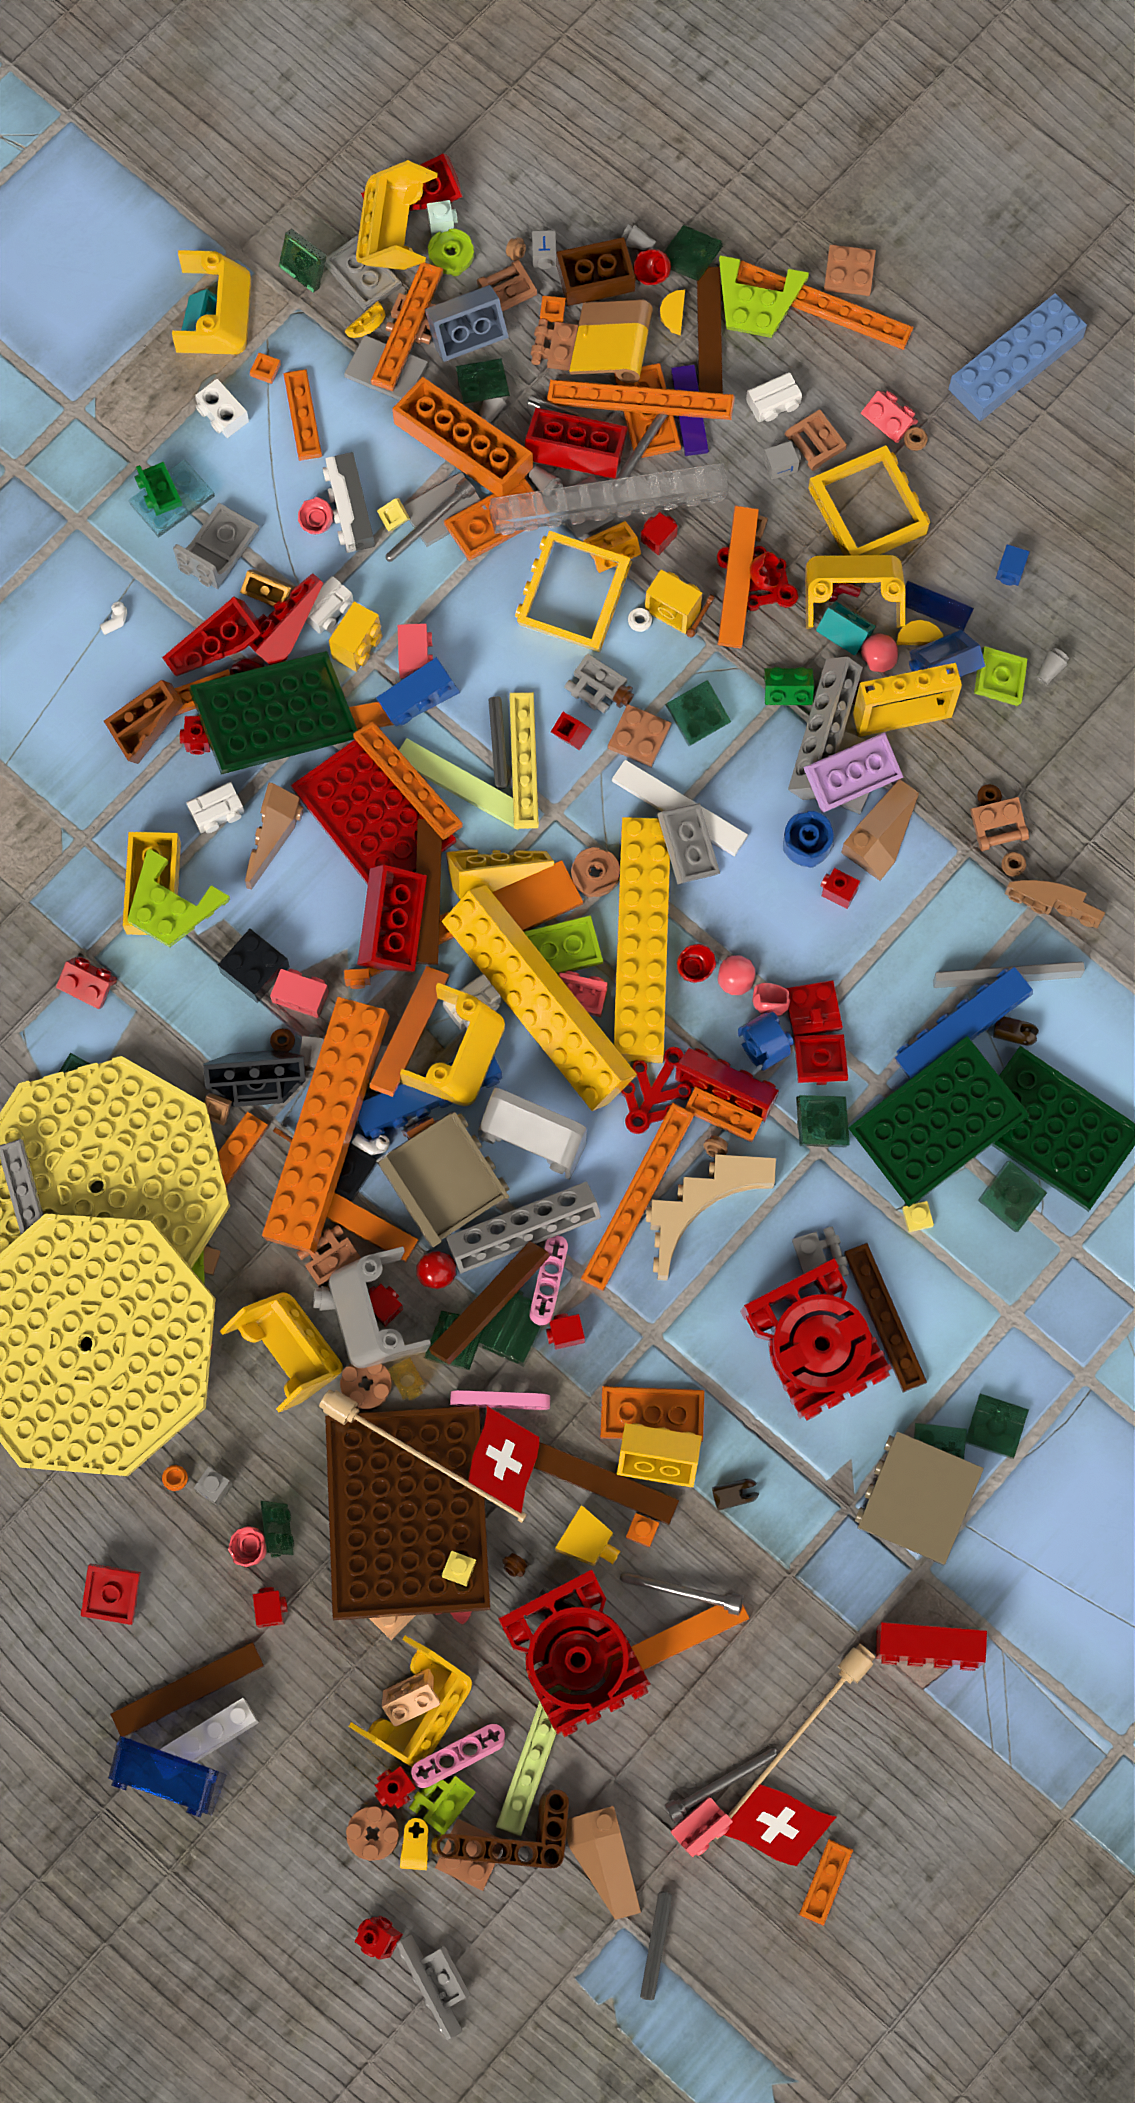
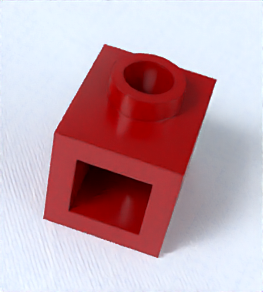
M659 512L655 517L651 516L646 521L644 529L641 531V542L659 556L677 537L678 526L672 517L665 516Z
M563 711L552 728L551 733L580 751L592 729Z
M834 868L831 875L826 873L820 887L823 888L821 896L848 909L859 889L861 881Z
M382 1284L377 1288L372 1286L368 1290L375 1317L386 1327L403 1310L402 1304L397 1300L399 1295L390 1286L385 1288Z
M568 1313L554 1316V1320L549 1322L550 1328L546 1329L549 1344L554 1343L555 1350L585 1343L579 1314L568 1316Z
M274 1587L258 1589L259 1593L253 1594L256 1626L263 1628L283 1625V1612H288L286 1596L281 1597L279 1590L274 1591Z

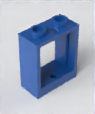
M962 630L909 651L911 657L909 666L912 672L956 663L959 676L962 677L985 667L980 645Z

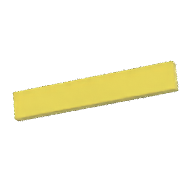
M534 692L510 693L514 829L538 828Z

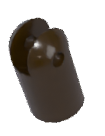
M1004 1016L996 1022L993 1038L1031 1046L1036 1043V1035L1039 1030L1032 1023Z
M747 1478L712 1487L717 1510L754 1502L759 1496L758 1492L742 1495V1491L757 1485V1483Z

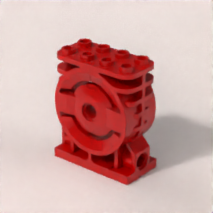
M835 1258L744 1305L740 1311L744 1320H747L755 1337L769 1341L768 1347L772 1366L783 1384L784 1391L789 1395L791 1404L796 1408L799 1419L805 1417L806 1421L823 1412L821 1408L825 1405L830 1409L845 1400L844 1395L849 1393L853 1397L868 1388L867 1383L872 1381L873 1385H876L890 1376L889 1371L892 1369L891 1365L884 1358L883 1350L881 1351L878 1347L877 1339L872 1336L863 1315L851 1303L844 1300L848 1286L838 1270L839 1265ZM815 1284L820 1294L801 1299L798 1292ZM783 1300L790 1301L791 1306L777 1320L771 1307ZM815 1311H827L846 1317L842 1321L828 1315H815L806 1319L796 1329L792 1347L780 1353L779 1347L789 1343L793 1326L804 1315ZM771 1329L772 1333H765V1331ZM818 1338L825 1339L828 1344L827 1350H818L815 1346V1340ZM859 1338L860 1343L855 1345L851 1362L840 1373L829 1377H817L806 1372L796 1377L792 1374L802 1367L819 1374L837 1370L845 1363L850 1354L851 1341Z
M592 1569L498 1618L513 1650L526 1654V1671L530 1683L556 1734L562 1733L564 1737L578 1731L576 1725L584 1721L589 1725L602 1717L600 1713L609 1708L610 1712H614L625 1706L623 1700L631 1696L634 1700L644 1696L649 1692L647 1687L651 1685L622 1629L612 1618L603 1613L607 1598ZM574 1593H576L583 1606L567 1608L558 1612L555 1610L556 1604L573 1596ZM601 1603L599 1611L591 1609L593 1606ZM544 1610L550 1611L552 1615L539 1625L533 1635L525 1619H529ZM570 1627H586L596 1632L605 1627L610 1630L599 1637L580 1630L563 1634L551 1647L549 1663L534 1670V1665L544 1660L549 1642L562 1630ZM530 1641L529 1649L520 1646L521 1644ZM622 1651V1658L612 1662L611 1672L607 1680L596 1691L586 1695H571L561 1690L552 1695L547 1692V1690L559 1684L573 1691H583L592 1688L603 1678L607 1669L608 1658ZM576 1653L584 1655L586 1659L585 1665L580 1668L574 1667L570 1661L571 1657Z

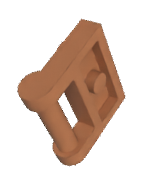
M519 260L512 262L511 266L486 278L483 276L477 279L479 288L496 284L514 274L518 275L493 288L499 297L502 312L537 295V289Z
M820 409L785 432L788 440H792L808 461L807 465L812 471L846 450L847 444ZM804 431L821 454L815 456L799 434Z
M1019 797L970 809L981 851L989 850V847L1019 839L1021 841L1029 840V833L1025 825ZM1016 823L1017 830L986 837L985 830Z

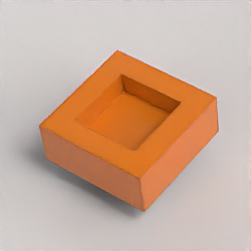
M542 296L540 319H546L548 322L563 323L566 298Z
M258 353L250 370V376L272 384L281 366V361Z
M369 969L344 970L346 986H350L352 989L365 988V985H371Z
M635 1513L626 1538L650 1548L659 1522Z

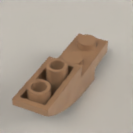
M1021 880L1009 882L1005 891L1010 900L1019 904L1024 903L1038 914L1045 913L1049 915L1054 907L1060 914L1067 917L1073 916L1087 927L1098 928L1105 915V912L1083 902L1087 893L1063 884L1038 880Z

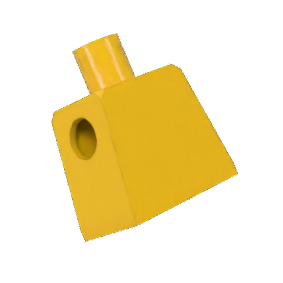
M580 1506L555 1547V1551L591 1566H595L600 1557L614 1564L621 1552L608 1544L613 1536V1532L583 1506Z

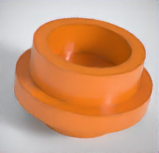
M172 1465L163 1472L162 1482L168 1490L179 1491L186 1486L188 1474L183 1467Z

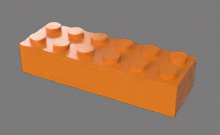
M424 377L392 408L395 425L502 500L533 469V453Z

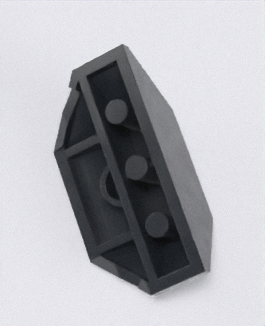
M282 1050L232 1053L203 1063L205 1088L217 1096L232 1101L231 1106L233 1107L284 1103L306 1081L304 1056Z

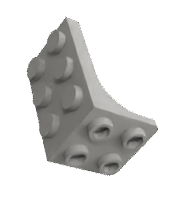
M218 503L186 548L178 544L173 547L179 570L186 575L192 574L196 576L207 587L213 586L219 589L259 531V525Z

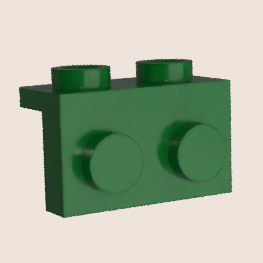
M164 462L142 470L140 465L136 466L138 475L134 476L139 489L144 488L147 494L143 496L148 509L153 508L156 516L183 506Z
M764 668L765 705L813 704V668Z

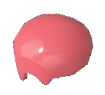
M319 497L306 500L298 512V522L301 528L310 534L324 533L333 523V510L328 502Z
M877 633L869 636L862 644V659L868 664L870 670L885 672L892 669L897 663L898 648L896 642L890 636Z
M732 955L722 961L718 972V984L724 992L731 995H743L753 987L756 972L751 960L743 956Z
M772 983L758 984L754 988L753 1005L761 1014L773 1011L777 1016H781L789 1007V991Z
M246 1526L238 1529L231 1536L228 1551L233 1558V1562L237 1565L249 1567L258 1564L265 1558L268 1551V1543L262 1531L255 1527Z

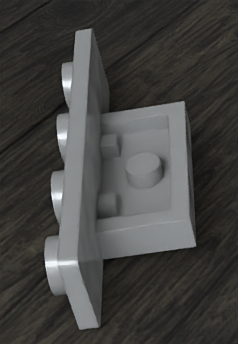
M412 1935L396 1942L399 1954L406 1961L412 1973L414 1983L419 1986L426 2006L436 2018L440 2032L444 2034L447 2040L461 2033L462 2029L450 2007L470 1996V1993L445 1946L424 1958Z

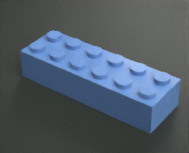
M1055 293L951 377L948 390L981 422L1081 341L1087 324Z

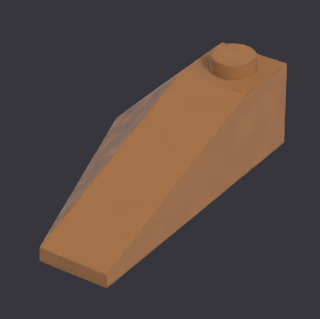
M899 779L846 839L841 853L881 881L896 861L919 792Z
M270 782L268 783L260 812L262 813L263 825L256 829L255 845L258 847L257 849H252L245 877L246 887L251 890L294 830L297 820L301 821L304 810L298 796Z
M614 1806L567 1819L566 1837L569 1848L614 1919L641 1913Z

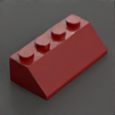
M535 408L526 435L525 448L533 453V462L616 479L628 427Z
M387 865L370 869L357 965L377 970L415 971L427 875Z
M687 1049L676 1067V1081L682 1084L685 1083L693 1089L697 1087L763 1118V1122L766 1121L779 1093V1090L776 1089L773 1083L754 1079L753 1075L746 1070L740 1069V1071L731 1068V1065L725 1060L717 1059L716 1061L708 1057V1053L701 1049Z

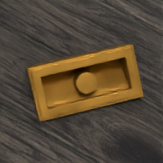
M251 569L247 570L240 593L274 607L279 600L283 602L289 599L290 593L295 586Z

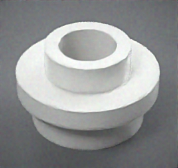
M637 608L630 612L628 624L633 630L642 632L651 626L652 616L649 611ZM642 618L644 622L637 623L636 619Z

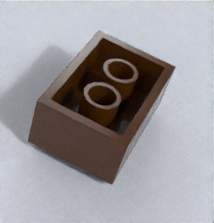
M624 237L556 252V267L567 306L635 292V275Z

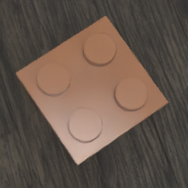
M830 245L824 291L870 296L876 250Z
M628 704L610 739L608 749L652 767L672 723Z
M458 1818L450 1833L498 1838ZM447 1840L442 1851L445 1854L451 1849L449 1840ZM470 1841L466 1846V1851L470 1856L475 1855L477 1852V1846L473 1841ZM495 1844L492 1849V1854L496 1859H498L502 1851V1846ZM439 1858L435 1868L483 1891L495 1864Z

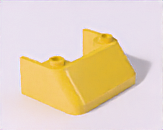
M407 160L370 176L365 186L356 250L357 262L366 266L405 270L426 262V257L414 253L412 248L404 246L409 206L421 199L423 183L437 178L438 173Z
M178 250L182 273L219 275L216 315L201 316L196 323V331L172 330L176 353H242L247 346L251 291L250 272L247 268L216 251Z
M893 555L812 557L805 567L806 629L813 628V603L827 601L832 595L833 583L881 582L882 597L889 602H896V628L904 627L905 583L902 563L899 558Z
M437 983V998L456 1005L457 1015L461 1019L469 1021V1026L452 1066L436 1063L429 1068L426 1077L401 1069L402 1084L460 1106H469L477 1099L504 1033L505 1021L499 1013L475 996Z
M282 1292L243 1307L220 1330V1333L224 1335L238 1329L242 1337L247 1341L256 1343L262 1340L290 1378L284 1384V1392L287 1398L276 1408L279 1413L304 1402L333 1381L343 1371V1365L297 1301L288 1293Z
M405 1635L402 1640L417 1650L411 1660V1671L416 1675L429 1668L434 1676L433 1691L439 1698L440 1705L398 1726H394L392 1722L384 1718H379L372 1723L368 1731L363 1730L352 1722L348 1727L405 1764L413 1767L418 1761L432 1755L470 1693L472 1680L431 1649Z

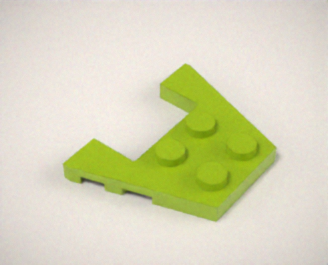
M720 255L719 263L726 329L773 338L793 301L796 300L804 283L807 282L809 273L788 269L783 292L736 283L741 263L740 259Z
M148 849L129 912L128 923L171 948L194 930L195 926L201 921L212 916L214 911L222 905H226L230 901V896L211 885L198 905L195 906L156 882L169 862L165 857Z

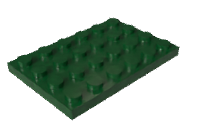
M327 651L190 685L189 688L221 775L355 740L353 733L358 731Z
M966 1036L849 1126L848 1129L907 1206L910 1207L1030 1115L970 1038Z
M1020 1046L999 1076L1030 1116L992 1144V1146L1089 1212L1134 1148L1135 1123Z

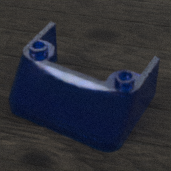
M120 1736L115 1748L108 1779L113 1780L111 1786L125 1791L128 1786L186 1806V1813L201 1818L202 1813L212 1816L227 1775Z

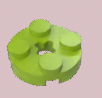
M448 229L447 232L441 233L440 231L436 233L428 244L429 263L443 268V274L461 275L463 271L470 267L474 259V247L470 237L458 229ZM455 248V255H447L446 250Z

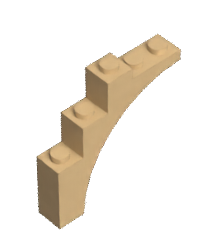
M715 1154L714 1162L709 1163V1177H713V1179L684 1177L683 1185L678 1184L677 1199L682 1200V1202L652 1200V1207L646 1208V1222H651L650 1230H660V1233L655 1232L654 1247L659 1248V1257H654L653 1272L658 1273L657 1280H668L670 1261L676 1245L686 1228L702 1211L734 1193L752 1189H771L774 1187L776 1158Z

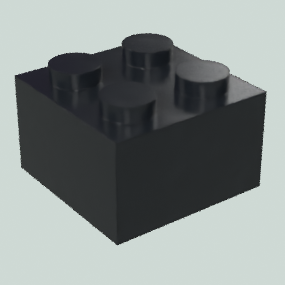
M249 929L217 964L220 973L256 1003L273 987L280 970L287 971L290 967L288 959L252 929Z

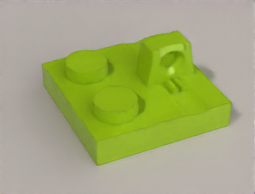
M986 646L982 647L981 651L985 667L978 669L976 672L974 694L1015 706L1022 703L1028 659Z

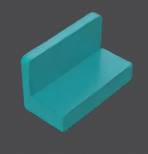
M205 289L189 296L181 331H196V323L201 316L216 315V294Z
M836 601L827 608L816 631L846 651L856 655L865 639L873 633L876 626Z

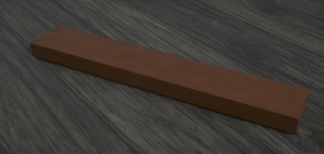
M697 267L699 392L723 394L720 267Z
M418 819L416 873L427 875L416 964L438 965L442 838L425 819Z
M529 1241L429 1348L431 1354L450 1365L550 1257L548 1251Z
M868 1243L844 1251L843 1254L847 1259L848 1266L902 1392L904 1393L926 1384V1378Z
M539 1442L534 1469L670 1525L679 1500Z
M252 1642L110 1715L121 1738H124L265 1666Z

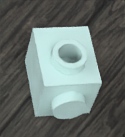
M450 200L427 203L431 238L440 231L443 233L447 232L448 229H454V223H458L456 209H451Z

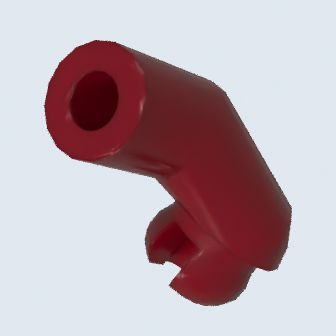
M834 583L832 595L827 601L835 602L838 599V595L843 593L858 598L861 586L852 583Z
M243 659L230 667V674L233 675L265 666L249 659Z

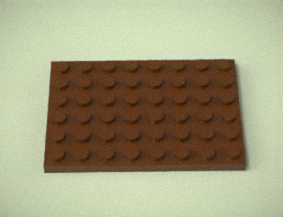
M479 1406L358 1413L360 1417L466 1481H469L473 1454L481 1436ZM329 1415L325 1416L333 1621L491 1610L484 1497L359 1421L354 1420L352 1423L348 1421L343 1425ZM451 1551L476 1560L467 1586L442 1577Z

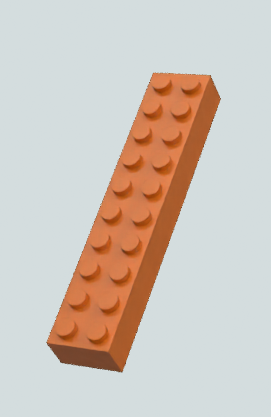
M337 997L262 1233V1237L267 1241L315 1254L390 1017L385 1009Z

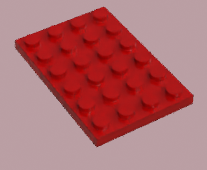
M356 740L291 785V789L367 885L370 869L381 865L416 872L418 819L424 818ZM453 834L444 840L442 839L441 853L456 843V838Z

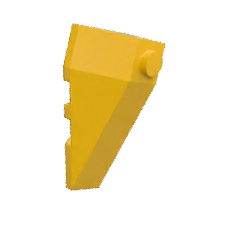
M474 849L446 852L452 888L459 899H462L469 890L486 885L491 892H494L554 866V860L547 851L517 850L514 852V855L501 853V850H493L492 854H478V850Z

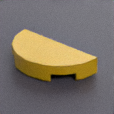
M676 290L668 294L663 299L660 307L661 322L670 329L671 333L681 335L685 290Z
M377 301L344 330L347 336L352 338L362 337L377 329L386 316L382 304Z
M911 621L902 627L898 633L896 645H926L942 638L943 633L936 625L929 621Z

